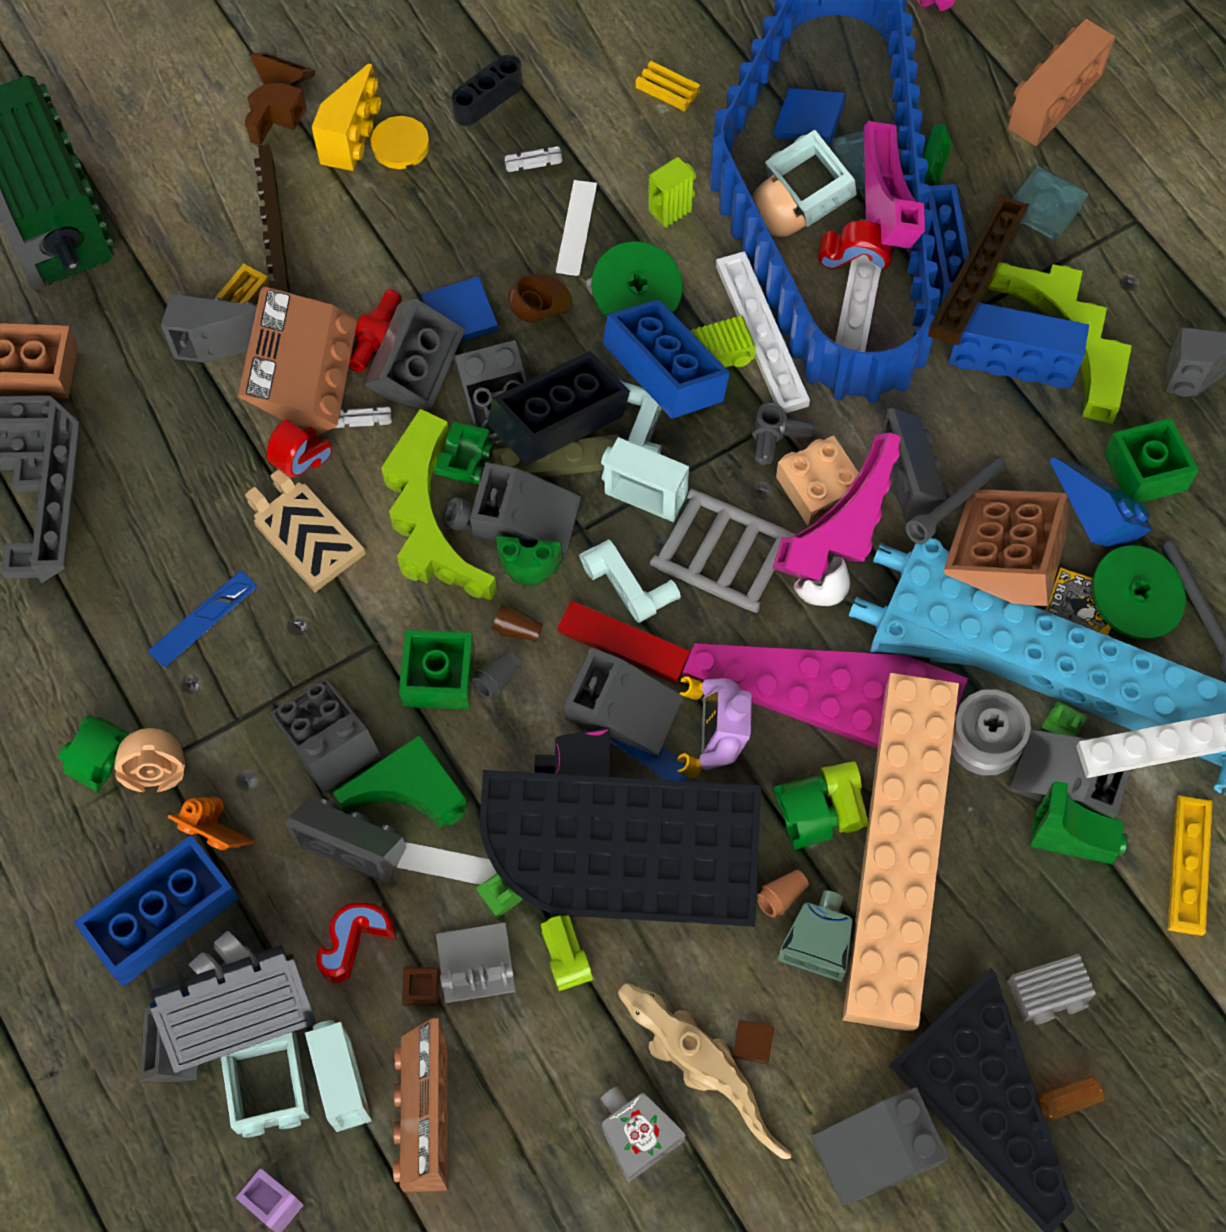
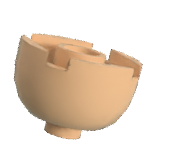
M775 175L766 179L756 188L752 199L770 235L787 237L806 226L803 215L798 216L795 212L797 210L795 201L782 182L776 179Z
M155 728L140 729L130 733L118 747L115 759L116 778L126 788L137 792H145V787L159 785L157 792H162L175 787L184 776V752L179 741L171 733Z

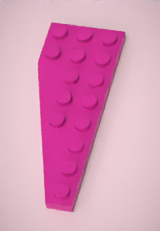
M697 643L692 648L682 677L686 676L702 682L705 679H731L740 685L742 690L751 692V702L876 749H878L885 689L890 673L959 683L956 711L968 680L967 677L906 655Z

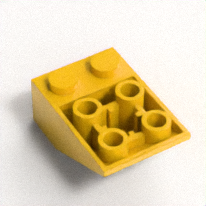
M372 64L364 66L320 104L312 125L320 165L354 171L357 161L362 160L365 139L371 136L374 115H378L381 109V97L377 94L378 78L374 77Z

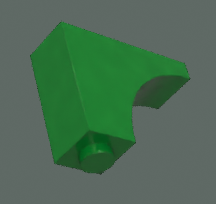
M420 736L333 792L338 806L346 814L367 804L378 802L399 803L421 811L439 829L446 824L450 826L457 823L465 815L464 812L468 810L465 797Z
M1054 780L1034 814L1029 847L1113 864L1119 854L1123 855L1126 850L1128 836L1123 833L1124 821L1109 818L1084 808L1068 794V783Z

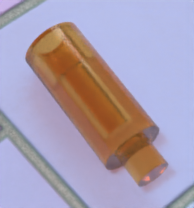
M1090 1076L1039 1096V1105L1044 1117L1048 1121H1053L1105 1100L1097 1078Z

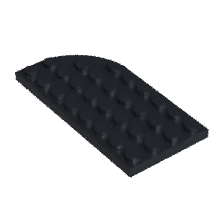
M483 770L480 833L484 848L491 864L504 883L528 903L549 913L561 916L755 927L761 785Z

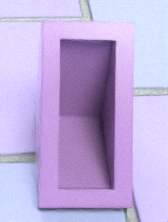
M261 1168L236 1197L239 1202L274 1232H282L304 1206L294 1195Z

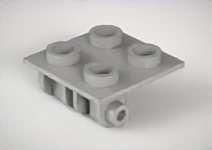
M506 922L436 934L441 969L440 977L445 1003L516 992Z

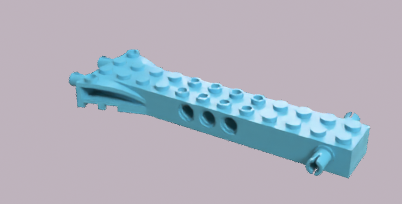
M930 538L923 544L916 543L913 551H909L908 554L880 543L873 562L899 571L901 576L889 606L885 605L882 608L860 599V597H856L849 613L850 617L876 626L877 633L874 637L870 653L930 658V662L975 666L1133 731L1226 713L1225 682L1034 606L1010 603L945 575L944 568L949 551L943 548L941 543L934 538ZM1226 751L1197 756L1222 766L1218 780L1214 785V789L1221 793L1223 787H1226Z

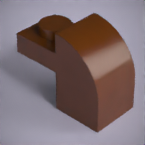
M269 83L255 89L248 96L251 111L245 119V127L247 128L250 142L261 145L273 123L295 130L307 109L303 90L283 83Z

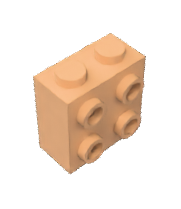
M833 435L825 440L817 439L813 441L806 449L798 453L790 452L783 456L778 462L776 478L809 527L832 509L847 492L859 472Z

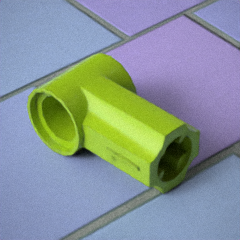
M852 761L822 767L820 775L824 778L827 787L826 797L830 798L831 804L836 811L839 832L851 833L867 827L869 822L860 793L862 784L856 762Z
M559 915L540 924L542 935L551 957L549 962L558 991L592 981L593 977L584 950H580L569 915Z

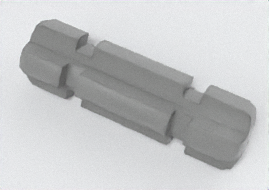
M559 146L548 147V151H544V148L520 152L521 155L519 156L513 153L507 154L504 157L507 172L519 171L520 167L526 170L547 166L546 163L549 162L550 165L562 162V152Z
M378 406L377 410H373V407L350 408L348 412H344L341 409L338 426L335 428H345V424H349V427L374 426L375 422H379V425H388L392 423V411L389 406Z

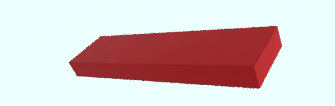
M572 600L557 627V632L623 659L632 665L676 684L691 653L689 650Z

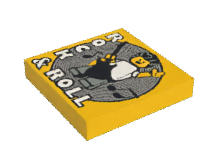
M1060 567L1045 611L1108 636L1111 627L1101 617L1094 604L1091 591L1092 578Z

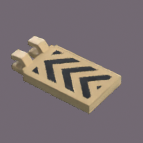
M277 470L270 476L274 481V487L280 492L281 496L269 504L260 491L254 487L245 493V497L248 499V505L256 513L254 515V523L258 530L314 592H317L366 555L365 549L305 483L302 485L298 482L294 485L288 476Z

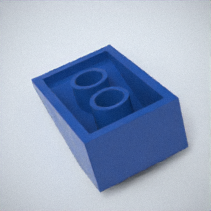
M1056 457L1049 460L1092 543L1116 549L1130 545L1153 530L1148 522L1150 518L1149 512L1142 503L1135 501L1083 466Z

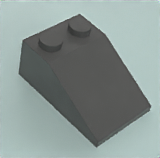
M917 1087L884 1100L812 1135L813 1142L842 1207L943 1165L949 1158Z

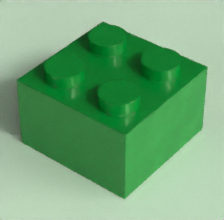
M1172 418L1114 432L1104 451V456L1122 492L1140 503L1188 491L1199 470Z
M405 630L399 694L403 707L470 710L475 654L474 640L471 632Z

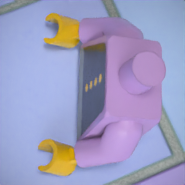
M686 676L681 679V682L689 684V689L685 693L680 692V695L694 700L700 699L703 694L705 695L703 698L702 750L700 759H696L686 753L679 755L677 758L678 762L685 765L684 768L677 770V772L686 777L696 778L702 768L707 771L733 763L750 738L752 695L751 692L742 690L741 686L731 679H705L703 682Z

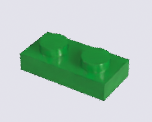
M945 124L933 125L930 137L925 142L923 159L927 160L928 167L924 184L929 186L940 185L953 145Z

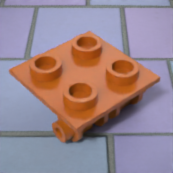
M216 796L188 799L184 802L180 813L170 814L167 817L178 823L177 828L190 835L198 833L208 838L207 843L210 846L225 851L227 848L232 847L239 848L240 846L254 844L255 840L218 822L223 812L224 804Z

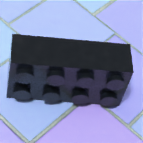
M589 351L494 397L487 424L526 465H529L623 417L630 390Z

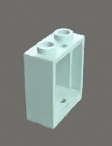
M816 130L798 137L792 145L783 151L775 152L765 162L768 177L775 175L776 179L782 182L797 205L796 214L798 216L803 215L806 227L857 195L855 179ZM816 154L835 180L801 201L782 176Z
M618 437L613 447H607L601 464L604 465L602 480L605 482V494L675 522L687 498L689 466Z
M333 1020L314 1025L313 1031L306 1032L305 1035L327 1120L336 1132L371 1122L372 1119L353 1046L347 1031L341 1022L335 1023Z
M295 1031L221 1057L230 1124L237 1134H242L243 1137L259 1136L265 1133L264 1128L279 1125V1129L294 1128L301 1125V1120L310 1118ZM287 1050L296 1107L245 1118L236 1061Z

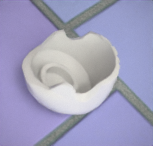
M834 556L828 565L826 573L821 576L820 581L799 579L794 583V590L801 599L809 604L832 606L841 602L848 594L850 577L845 560L840 556Z

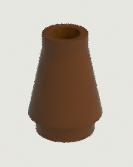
M501 605L492 629L498 631L500 636L537 642L543 624L512 605H509V607Z

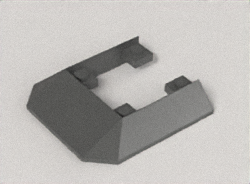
M51 396L0 397V471L14 470L12 487L15 492H39L33 543L5 544L1 571L5 579L38 578L40 583H43L65 569L81 426Z

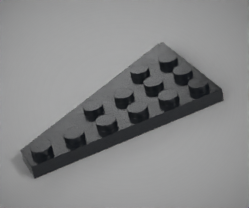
M990 968L908 1046L889 1067L910 1089L917 1087L925 1106L1043 1232H1053L1075 1208L1067 1189L1064 1175L997 979V974Z

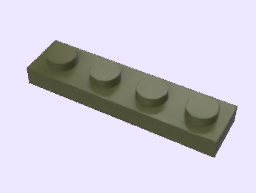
M619 434L578 439L529 465H526L511 448L493 449L495 464L518 468L538 478L604 470V465L601 464L605 450L607 447L614 446Z

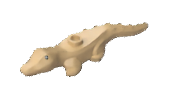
M624 984L618 991L621 1001L637 1023L650 1029L655 1034L653 1041L649 1042L650 1054L660 1061H672L683 1070L684 1081L687 1087L703 1092L717 1090L725 1095L737 1107L750 1131L764 1146L782 1159L791 1158V1152L778 1142L766 1128L760 1116L752 1089L733 1060L725 1040L711 1039L697 1027L693 1016L687 1011L679 1010L675 1011V1014L670 1013L663 999L658 994L643 990L632 984Z

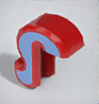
M858 220L845 225L842 234H836L833 230L823 234L818 261L828 269H837L862 255H866L869 261L882 270H886L891 265L894 246L881 244L880 225L870 221Z
M287 419L277 425L267 445L268 462L289 478L302 475L310 467H320L328 460L332 453V444L329 440L322 441L315 436V431L311 427L302 431Z
M349 903L337 910L329 925V934L333 948L320 947L316 958L319 971L328 982L339 984L350 978L362 933L396 939V928L384 909L371 903Z

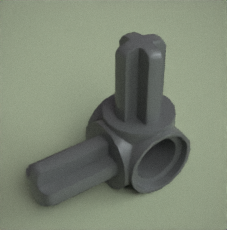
M768 402L761 405L751 427V433L754 439L757 440L755 461L764 466L765 464H771L774 460L775 443L781 440L783 435L811 440L814 435L815 425L812 422L788 418L787 412L776 403Z

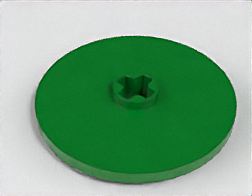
M633 241L616 245L603 254L595 266L591 288L597 307L607 318V315L658 299L674 313L682 297L683 283L676 263L665 251L649 243ZM633 280H637L640 285H643L641 291H637L636 287H630Z
M1122 546L1104 556L1093 572L1091 591L1096 609L1104 621L1118 633L1132 639L1152 640L1164 636L1180 622L1186 605L1185 588L1178 571L1160 553L1143 546ZM1141 589L1143 595L1136 596L1134 590Z

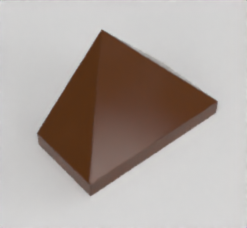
M267 52L252 53L251 60L264 85L283 83L294 86L315 76L316 70Z

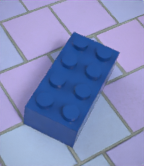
M659 299L607 315L602 344L671 419L723 402L730 372Z
M981 303L960 344H952L948 364L965 370L974 369L988 372L994 376L1004 375L1018 378L1024 382L1033 381L1048 384L1054 388L1071 389L1084 358L1089 324Z
M190 835L73 923L112 976L124 987L238 901L239 897L194 837Z

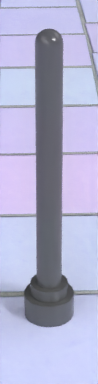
M1001 457L996 458L929 514H919L911 519L906 525V532L909 538L918 544L928 541L935 534L936 524L1006 467L1005 459Z
M1166 540L1163 542L1162 548L1170 563L1178 571L1190 600L1221 655L1220 669L1226 678V635L1175 542Z

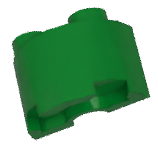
M453 422L446 437L445 449L443 452H440L435 464V475L479 485L484 470V461L490 462L493 455L494 444L488 443L489 429Z
M496 536L499 565L511 577L513 582L526 586L539 585L543 579L550 577L554 572H558L562 562L560 542L538 540L534 547L526 548L520 544L519 538Z
M87 715L80 723L79 732L72 742L66 743L60 750L58 758L64 762V773L98 793L111 775V769L115 763L120 743L129 733L102 717L95 718Z
M810 775L772 787L779 810H781L784 816L786 830L793 850L833 839V827L839 826L838 817L834 807L827 806L824 795H827V787L822 775L816 777Z

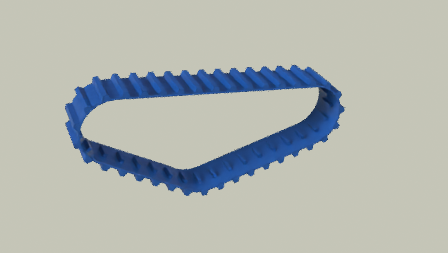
M775 0L774 16H766L763 22L762 39H754L752 43L750 62H742L740 66L738 86L730 85L728 89L726 109H719L715 114L710 189L711 191L720 192L721 216H731L730 234L733 239H743L742 252L745 251L749 262L755 263L754 273L759 285L766 286L765 299L770 310H778L777 326L781 334H790L791 336L789 345L791 358H802L806 366L805 379L809 383L820 381L826 387L833 389V398L840 401L848 394L865 396L869 403H877L881 393L888 392L894 388L905 392L910 387L914 369L926 367L933 338L928 337V332L937 312L940 290L933 288L938 266L937 263L931 261L935 237L929 235L933 216L932 211L926 209L930 186L924 184L928 165L927 160L922 159L925 135L919 134L923 115L922 110L917 109L920 96V86L915 85L918 64L912 61L915 50V38L910 37L913 15L905 13L907 0ZM841 15L859 19L876 29L888 44L887 53L891 55L892 61L889 75L890 78H893L894 83L892 102L896 104L894 125L898 126L897 144L898 150H900L902 173L913 198L917 202L924 203L925 232L911 248H905L909 249L910 256L907 272L911 274L912 278L910 300H914L915 310L912 326H916L913 337L908 342L897 348L882 352H861L848 349L833 342L821 332L813 321L731 157L733 145L741 130H744L746 120L752 108L756 106L758 96L764 84H767L769 74L776 61H779L781 51L787 39H790L792 32L806 21L821 16Z

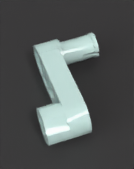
M620 380L630 390L627 402L640 406V411L628 441L660 454L661 445L651 443L650 439L662 408L643 387Z
M606 540L579 555L584 570L592 580L604 574L607 575L625 606L638 623L657 613L656 610L675 600H679L681 597L676 584L672 580L648 593L643 591L610 540Z

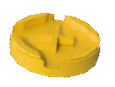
M407 116L390 117L380 122L373 130L370 139L372 152L377 161L393 169H406L407 165L413 164L415 166L427 156L430 147L427 129L418 120Z

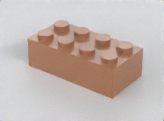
M1085 19L1078 27H1072L1065 41L1061 45L1057 44L1054 46L1048 59L1044 63L1040 62L1037 64L1028 81L1023 80L1017 86L1014 92L1016 100L1009 111L1011 118L1008 129L1037 147L1103 75L1115 36L1088 19Z
M0 323V396H51L56 399H69L78 351V344L70 327L62 325Z

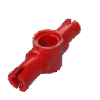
M387 289L377 308L373 309L370 314L363 313L360 316L355 330L357 345L349 362V368L353 371L363 373L373 353L378 351L396 308L402 301L401 295L398 292Z

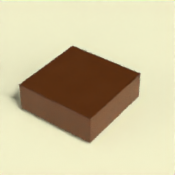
M439 967L403 968V1005L439 1006Z
M739 1020L733 1058L768 1065L774 1027Z

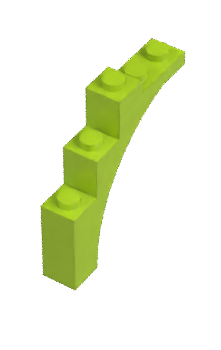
M1002 262L988 289L1012 294L1029 303L1045 316L1089 324L1085 354L1080 365L1084 383L1082 417L1113 424L1120 409L1132 345L1121 343L1118 340L1101 338L1107 308L1097 306L1091 302L1077 301L1083 271L1069 266L1052 264L1048 274L1036 269H1025Z
M420 409L381 467L386 486L394 492L401 493L389 510L393 528L401 535L409 536L397 555L401 573L410 580L417 581L419 579L427 584L435 574L439 580L451 585L455 583L463 587L472 597H483L491 601L497 592L495 577L466 563L453 550L440 531L432 513L430 497L434 467L440 452H442L446 445L449 427L447 421Z

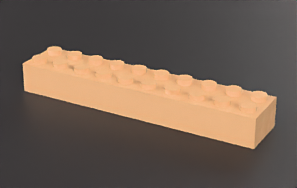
M890 673L885 689L842 1021L914 1032L919 1026L959 683Z

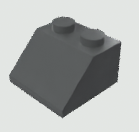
M1182 327L1166 360L1165 393H1174L1182 397L1197 396L1226 376V332Z

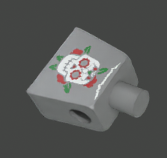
M616 1086L601 1097V1101L611 1113V1116L601 1123V1129L628 1183L685 1142L686 1135L646 1094L641 1093L629 1102L621 1089Z

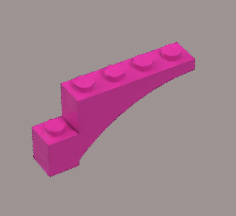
M868 121L864 126L866 221L874 222L881 226V244L911 248L925 232L924 203L917 202L906 185L899 159L896 125Z
M891 432L875 435L869 454L858 476L847 492L831 510L813 525L793 537L781 538L772 569L803 580L820 581L821 576L826 573L829 565L828 554L840 556L849 562H864L865 557L869 555L872 549L871 537L874 527L878 524L882 515L880 507L883 497L891 485L890 473L892 466L900 455L899 443L901 436Z

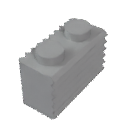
M1079 954L1014 974L1007 981L1023 1023L1034 1020L1035 1025L1054 1019V1013L1067 1009L1068 1014H1072L1088 1008L1087 1002L1096 994Z

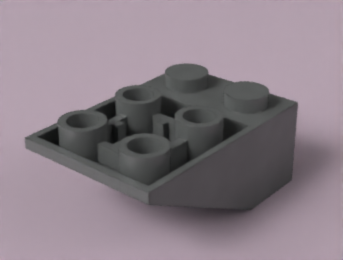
M170 294L161 327L174 359L205 363L248 351L257 305L250 302L243 304L228 302L221 298H199L191 294Z
M516 340L455 355L453 358L472 426L489 429L488 443L503 442L487 424L492 399L527 382Z
M486 462L470 517L472 534L474 537L495 541L496 536L519 538L522 546L531 548L538 543V540L560 542L562 554H567L581 496L518 468Z
M591 647L564 704L565 720L589 730L610 728V738L659 756L684 697L623 659Z
M327 678L312 685L303 693L283 703L280 707L269 713L323 793L381 757L368 729Z
M1031 730L1009 790L1042 802L1054 780L1068 783V794L1075 802L1092 812L1114 819L1118 813L1132 769L1086 778L1076 746L1079 741L1089 739Z

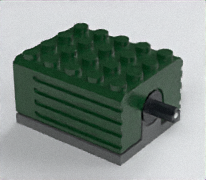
M26 75L0 85V223L35 291L45 287L44 282H48L51 285L56 280L61 281L69 275L82 273V270L95 268V265L108 263L112 258L109 249L115 246L89 182L62 126L56 108L50 102L52 100L45 84L38 85L35 77Z

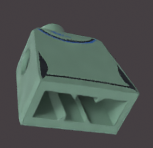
M826 890L823 891L819 906L804 903L781 946L778 961L842 982L847 969L852 929V918L839 913L843 901L842 895Z

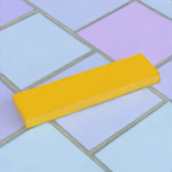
M1181 795L1175 798L1167 930L1200 936L1206 933L1213 800Z

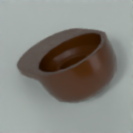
M526 275L520 277L509 290L508 303L518 318L534 323L543 320L548 315L566 313L572 305V298L568 289L556 278L549 275Z

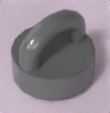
M459 497L450 500L443 513L444 525L455 531L472 530L470 522L472 508L470 503Z

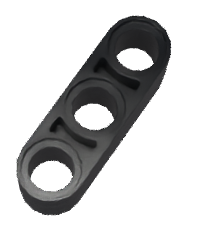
M510 54L503 55L456 88L451 95L455 121L464 126L472 125L519 92L523 85L520 59Z

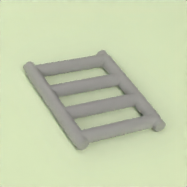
M690 489L687 499H689L687 506L659 556L654 555L651 559L650 566L739 607L757 613L761 604L758 601L775 570L772 568L781 538L793 537L796 534L703 492ZM703 506L718 514L687 569L671 562V559L699 508ZM729 519H732L747 527L720 578L716 582L700 575ZM758 532L775 538L776 541L748 594L745 595L729 588Z

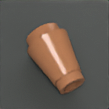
M794 870L792 873H788L762 886L760 893L756 895L758 905L765 914L772 918L776 915L782 916L804 889L809 886L808 880L801 871Z

